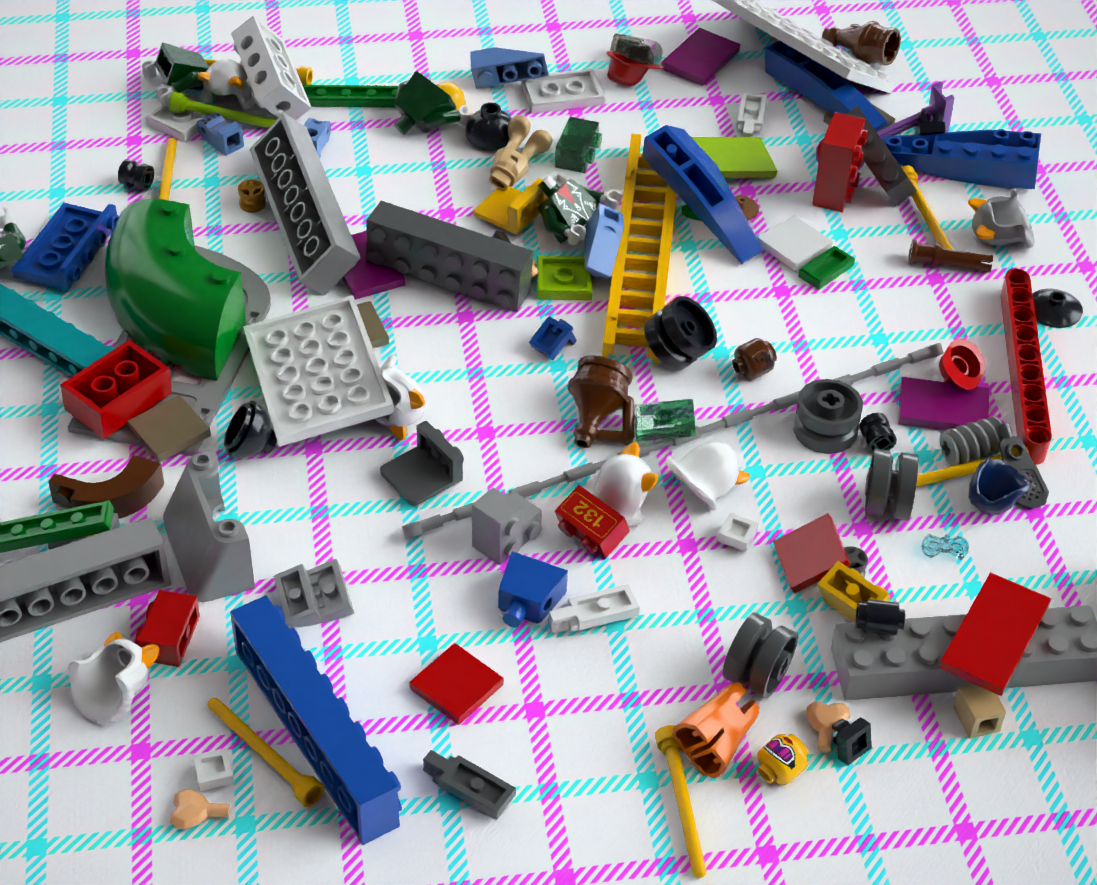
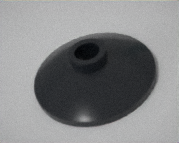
M1053 288L1040 289L1033 293L1037 322L1049 327L1066 328L1080 321L1083 307L1080 301L1072 294Z

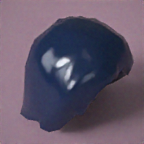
M986 458L978 465L971 478L968 498L971 504L984 514L1001 515L1017 503L1029 489L1030 484L1015 468L1006 465L1002 460Z

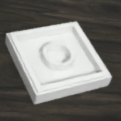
M189 97V100L195 101V102H199V101H197V100H195V99ZM161 105L145 117L147 125L186 142L198 133L197 121L208 115L189 110L178 114L170 112L169 106L163 107Z
M795 215L757 237L765 251L794 271L810 263L833 247L832 240Z

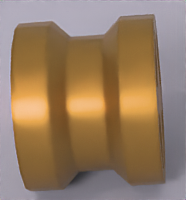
M250 179L238 185L239 206L243 211L255 213L265 208V189L262 182Z

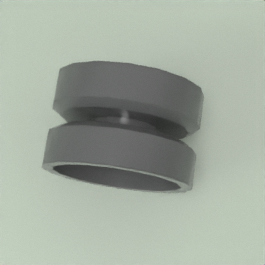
M820 379L806 384L799 392L793 431L797 440L804 447L818 453H840L850 448L857 440L863 409V400L859 392L851 385L840 380Z
M874 449L865 483V515L881 517L885 513L888 499H890V514L892 518L909 521L917 484L918 455L901 452L897 458L895 470H892L893 456L891 452Z
M752 613L741 625L732 641L723 665V677L733 683L740 682L744 684L748 681L751 692L763 698H769L775 692L789 668L797 647L798 633L783 625L773 630L771 619L758 613Z

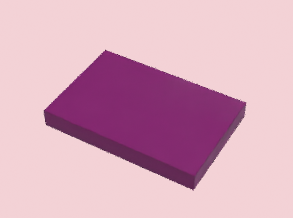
M699 27L661 61V66L667 72L703 86L740 51L741 44Z
M366 231L351 235L361 258L341 279L355 300L406 286L404 275L396 269L375 265L371 261L366 260Z
M909 377L901 378L898 424L947 430L989 417V388L977 386L973 390H965L955 383Z

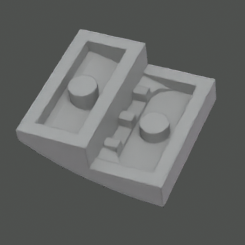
M337 559L306 570L302 563L273 575L288 627L316 625L355 613L343 572Z

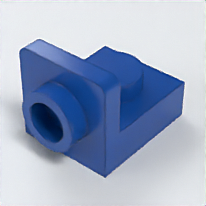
M548 316L531 338L529 344L538 352L554 360L567 342L574 345L577 339L572 332L573 327L563 319L557 321Z

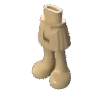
M515 115L509 121V141L505 148L497 150L492 168L490 169L491 176L489 177V182L502 191H506L509 186H513L529 171L528 161L533 155L548 151L552 145L550 133L540 129L531 134L521 153L516 151L531 129L529 119L523 115Z

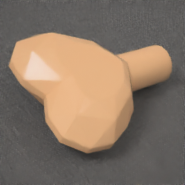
M814 701L807 706V720L812 728L819 732L818 750L820 752L828 753L831 751L833 733L837 732L832 729V725L840 719L848 721L850 718L849 708L844 703L827 705L823 702Z
M182 789L174 795L173 802L176 809L171 814L170 823L175 828L188 829L202 823L207 817L229 818L230 804L209 803L201 793L192 789Z

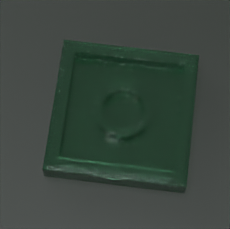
M693 399L636 404V442L696 436Z

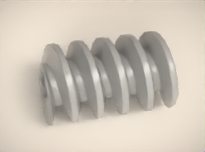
M991 416L987 419H980L977 422H970L966 425L957 426L955 429L950 428L942 432L939 437V443L947 463L950 466H955L959 462L962 464L967 463L969 458L975 461L980 456L986 458L990 453L998 454L1000 452L999 443L1002 441L998 426L1003 424L1001 420L996 416Z

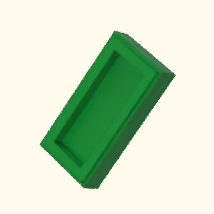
M834 245L799 269L798 277L820 290L853 267L855 258Z

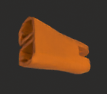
M740 682L731 683L723 688L718 694L689 714L673 728L672 737L704 776L716 778L724 773L740 742L754 724L760 712V707L755 700L747 702L740 708L736 705L747 691Z

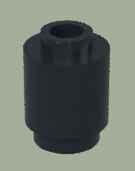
M866 599V602L857 603L855 628L863 629V632L895 636L898 629H904L905 610L900 609L899 602Z

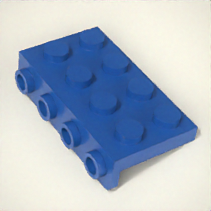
M63 202L23 253L24 257L18 260L11 268L13 278L69 291L72 285L79 280L81 273L87 265L92 263L96 253L105 245L108 237L111 235L119 218L116 206L108 204L102 212Z

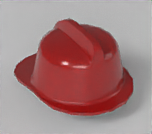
M606 51V54L611 57L607 78L623 86H633L641 82L649 68L663 69V66L635 60L615 52Z
M960 338L952 341L945 350L939 362V370L944 378L943 382L955 383L962 389L973 390L978 386L985 373L986 361L982 352L974 343Z

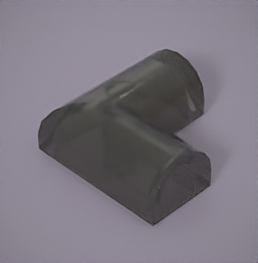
M620 33L614 34L610 47L611 52L628 57L629 61L648 65L661 60L663 54L661 45L656 41Z

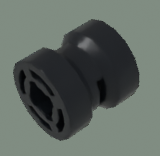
M125 159L118 170V181L120 184L126 186L134 185L136 189L147 191L154 180V168L144 163L138 165L136 161Z
M877 412L869 414L861 420L859 429L863 437L866 438V444L870 452L873 453L874 449L890 451L894 448L897 438L890 428L886 415Z

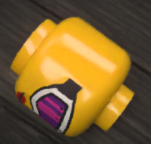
M777 734L757 752V760L760 765L757 770L768 783L776 782L780 785H787L807 768L808 759L806 756H808L809 752L804 743L795 735Z

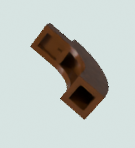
M133 455L121 473L103 482H83L54 473L48 483L53 503L62 507L74 508L110 500L114 507L113 513H118V517L121 519L147 506L162 489L164 478L161 463Z

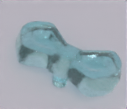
M928 534L924 537L921 548L928 558H932L939 553H950L962 560L969 552V543L962 536L950 538V535L945 534L944 537L939 538Z

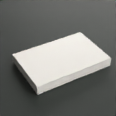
M593 69L549 73V76L521 81L531 113L605 105V97Z

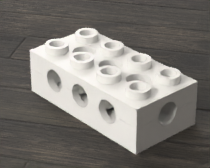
M254 15L231 32L234 41L233 48L241 59L239 62L240 66L248 76L246 81L255 94L253 99L261 109L266 108L276 120L282 113L297 120L312 109L285 42L281 37Z

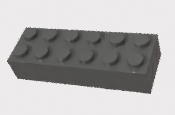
M382 200L366 220V260L371 261L375 265L396 269L399 273L514 312L519 311L530 293L533 250Z

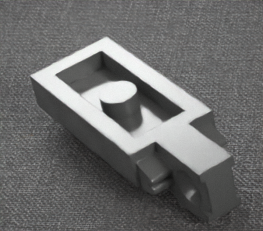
M430 750L423 758V771L432 777V781L438 787L495 820L499 818L516 796V787L460 755H457L456 758L450 756L447 759Z

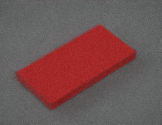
M990 572L944 653L938 668L1002 696L1049 608L1052 598Z

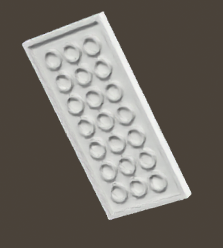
M712 0L847 80L887 93H891L895 87V84L888 81L889 75L870 68V64L851 57L852 54L841 48L837 49L830 41L821 37L818 38L811 30L797 26L795 21L778 15V11L761 5V2L758 0Z

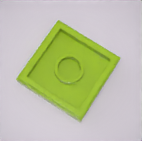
M537 256V300H592V275L585 270V256Z

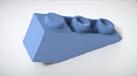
M498 47L470 51L471 72L476 89L549 76L544 53Z
M599 203L585 226V270L595 277H603L610 280L624 229V219L622 213Z

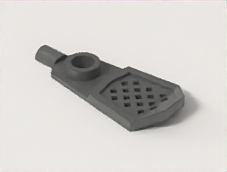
M1009 423L999 425L998 429L1002 437V441L999 443L1002 461L1006 465L1015 468L1030 484L1029 489L1016 504L1029 510L1046 505L1049 490L1036 464L1033 463L1022 439L1013 436ZM1012 447L1018 450L1019 456L1012 454Z

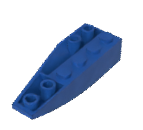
M780 40L765 48V73L832 114L835 112L846 114L858 105L875 131L887 125V120L842 76Z
M665 125L645 137L642 157L741 264L763 252V247L717 164L684 129Z
M987 129L882 137L884 144L898 164L902 166L909 165L914 170L959 182L986 186L1035 189L1042 133Z

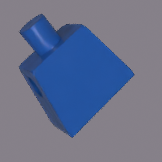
M512 551L498 591V608L505 612L502 617L504 623L513 628L519 627L523 619L536 624L541 623L549 614V611L566 594L568 570Z

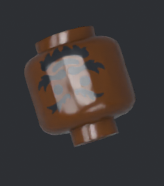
M754 338L735 349L734 359L732 360L733 368L738 375L754 380L774 369L775 361L777 360L776 351L770 342Z

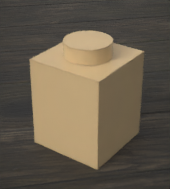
M971 682L958 687L953 709L969 739L1000 732L1006 710L998 695Z

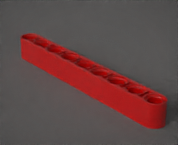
M1014 268L1008 270L1005 274L1000 299L1017 437L1021 438L1033 463L1039 465L1045 461L1052 439L1031 278L1026 271Z

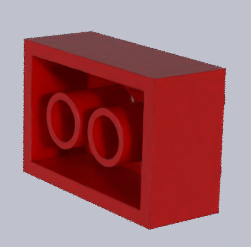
M837 112L834 113L821 144L812 202L813 206L843 213L846 203L851 204L855 188L858 187L861 173L858 172V167H861L864 152L861 150L862 146H865L868 131L864 130L866 119Z
M131 340L126 341L60 384L64 410L102 439H106L128 424V420L146 412L172 394L169 368Z

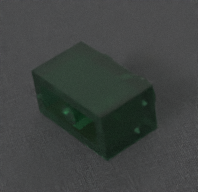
M569 117L556 145L555 168L580 173L586 172L588 165L594 162L596 148L599 149L602 143V133H599V122Z

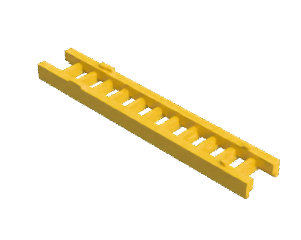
M631 133L621 206L624 229L612 272L602 357L608 358V354H614L615 344L648 347V358H653V364H659V359L654 355L647 343L644 330L617 328V325L644 328L646 320L665 306L677 194L656 171L638 169L653 168L642 157V153H640L642 134ZM636 184H646V185H656V186H667V188H655V187H645V186H635V185H636ZM639 200L665 203V205L636 203L633 201ZM631 217L662 219L663 222L631 219ZM629 234L659 236L661 239L630 237ZM627 251L659 254V257L627 254ZM624 270L657 272V275L624 272ZM622 288L655 291V293L622 290ZM620 306H622V307H632V308H642V309H653V312H649V311H639V310H628V309H619V308H620Z

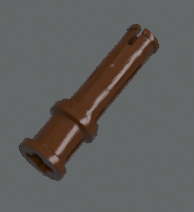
M912 239L908 264H913L914 262L927 263L934 268L942 264L990 273L992 264L981 262H993V255L944 249L939 243L926 245L917 243V240Z

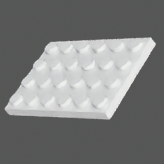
M353 295L243 326L279 447L380 418L395 411L387 385L380 377L381 369Z

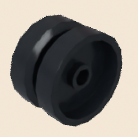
M678 296L670 301L663 309L650 316L644 325V334L650 349L664 365L673 370L685 369L694 363L698 357L700 358L715 348L717 343V331L712 319L698 302L686 296Z

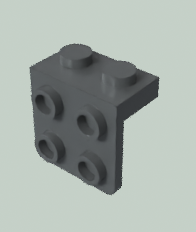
M427 420L416 425L417 447L380 467L381 476L412 506H417L463 481L464 457L458 447H453L445 439L443 433L439 429H435Z

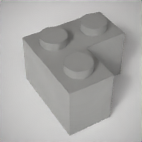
M493 487L472 504V547L498 565H501L510 557L512 551L518 553L520 548L529 540H534L538 537L542 530V510L514 491L509 496H506Z

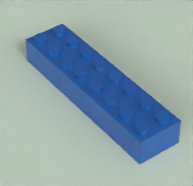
M267 595L231 610L230 615L236 654L320 782L324 785V788L361 844L365 845L400 827L399 811L402 810V806L398 798V791L401 790V785L393 771L388 772L383 766L384 762L381 753L376 746L370 747L366 741V734L362 725L358 721L353 722L350 718L346 702L342 697L337 698L335 696L329 677L325 673L320 674L317 670V663L310 650L304 651L297 631L294 627L289 628L287 626L280 606H274Z

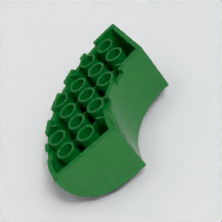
M163 199L135 201L121 212L111 232L106 250V288L116 319L123 330L134 337L136 344L146 352L150 353L152 351L160 356L162 362L168 365L172 362L182 366L184 372L217 381L244 329L243 326L246 325L241 272L218 266L205 259L195 250L189 204Z

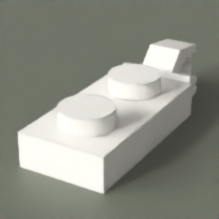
M742 92L736 129L737 132L743 133V137H753V134L760 135L767 95Z
M629 584L568 598V603L562 605L560 609L549 611L548 625L552 633L563 632L568 629L580 631L639 616L640 606Z

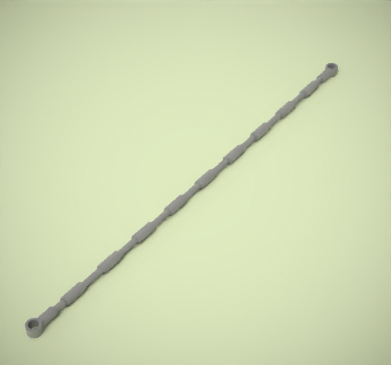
M941 343L929 345L923 349L908 353L906 357L894 358L873 365L871 369L854 375L847 374L833 380H840L852 385L853 382L873 375L877 377L900 369L902 365L908 363L914 364L943 355V348ZM800 391L774 399L772 403L752 410L748 408L724 416L720 421L702 427L695 426L672 434L670 438L650 445H640L639 458L648 456L649 452L670 445L677 446L700 438L702 434L722 427L729 428L752 420L754 416L774 409L778 411L793 406L798 402ZM608 459L594 464L590 462L564 471L562 475L542 482L535 481L511 489L504 495L509 496L514 491L523 498L540 493L542 489L565 481L569 483L587 477L600 470ZM473 503L453 509V512L442 516L438 514L402 526L405 539L442 527L443 523L471 517Z

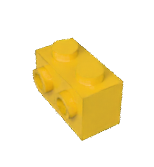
M839 561L818 583L823 601L853 622H855L858 602H866V599L890 601L891 598L885 589L879 585L872 584L857 570L850 569Z

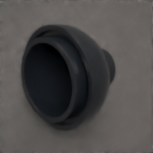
M485 103L467 121L465 136L471 144L485 150L501 149L509 141L508 123L511 117L501 110L500 105L497 103Z
M254 400L247 404L244 403L238 408L228 425L224 437V447H226L227 455L237 459L250 458L261 451L269 454L277 443L270 415L264 406Z

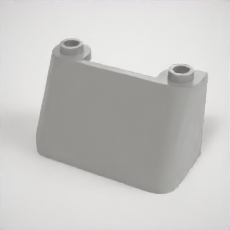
M214 449L197 453L188 460L163 513L164 526L188 594L197 596L198 602H209L255 589L250 542L244 525L236 519H224L216 522L213 519L217 510L219 512L225 511L218 473L219 461Z

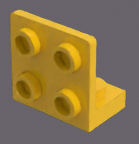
M538 178L530 186H527L523 192L510 186L506 191L497 188L474 209V216L517 235L539 214L538 206L547 198L537 186L543 180Z

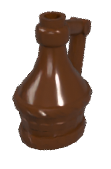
M874 20L862 26L851 24L850 27L843 29L838 27L825 28L822 33V38L833 43L834 47L838 45L850 50L857 59L868 64L878 63L884 66L892 64L896 59L901 44L899 29L884 27Z
M595 355L580 358L577 364L578 371L568 381L567 385L568 391L572 395L579 411V423L574 429V443L582 448L591 447L592 442L595 440L623 443L624 445L633 443L635 437L634 399L628 396V386L633 379L632 372L622 363L610 358ZM622 409V431L597 429L600 422L607 416Z

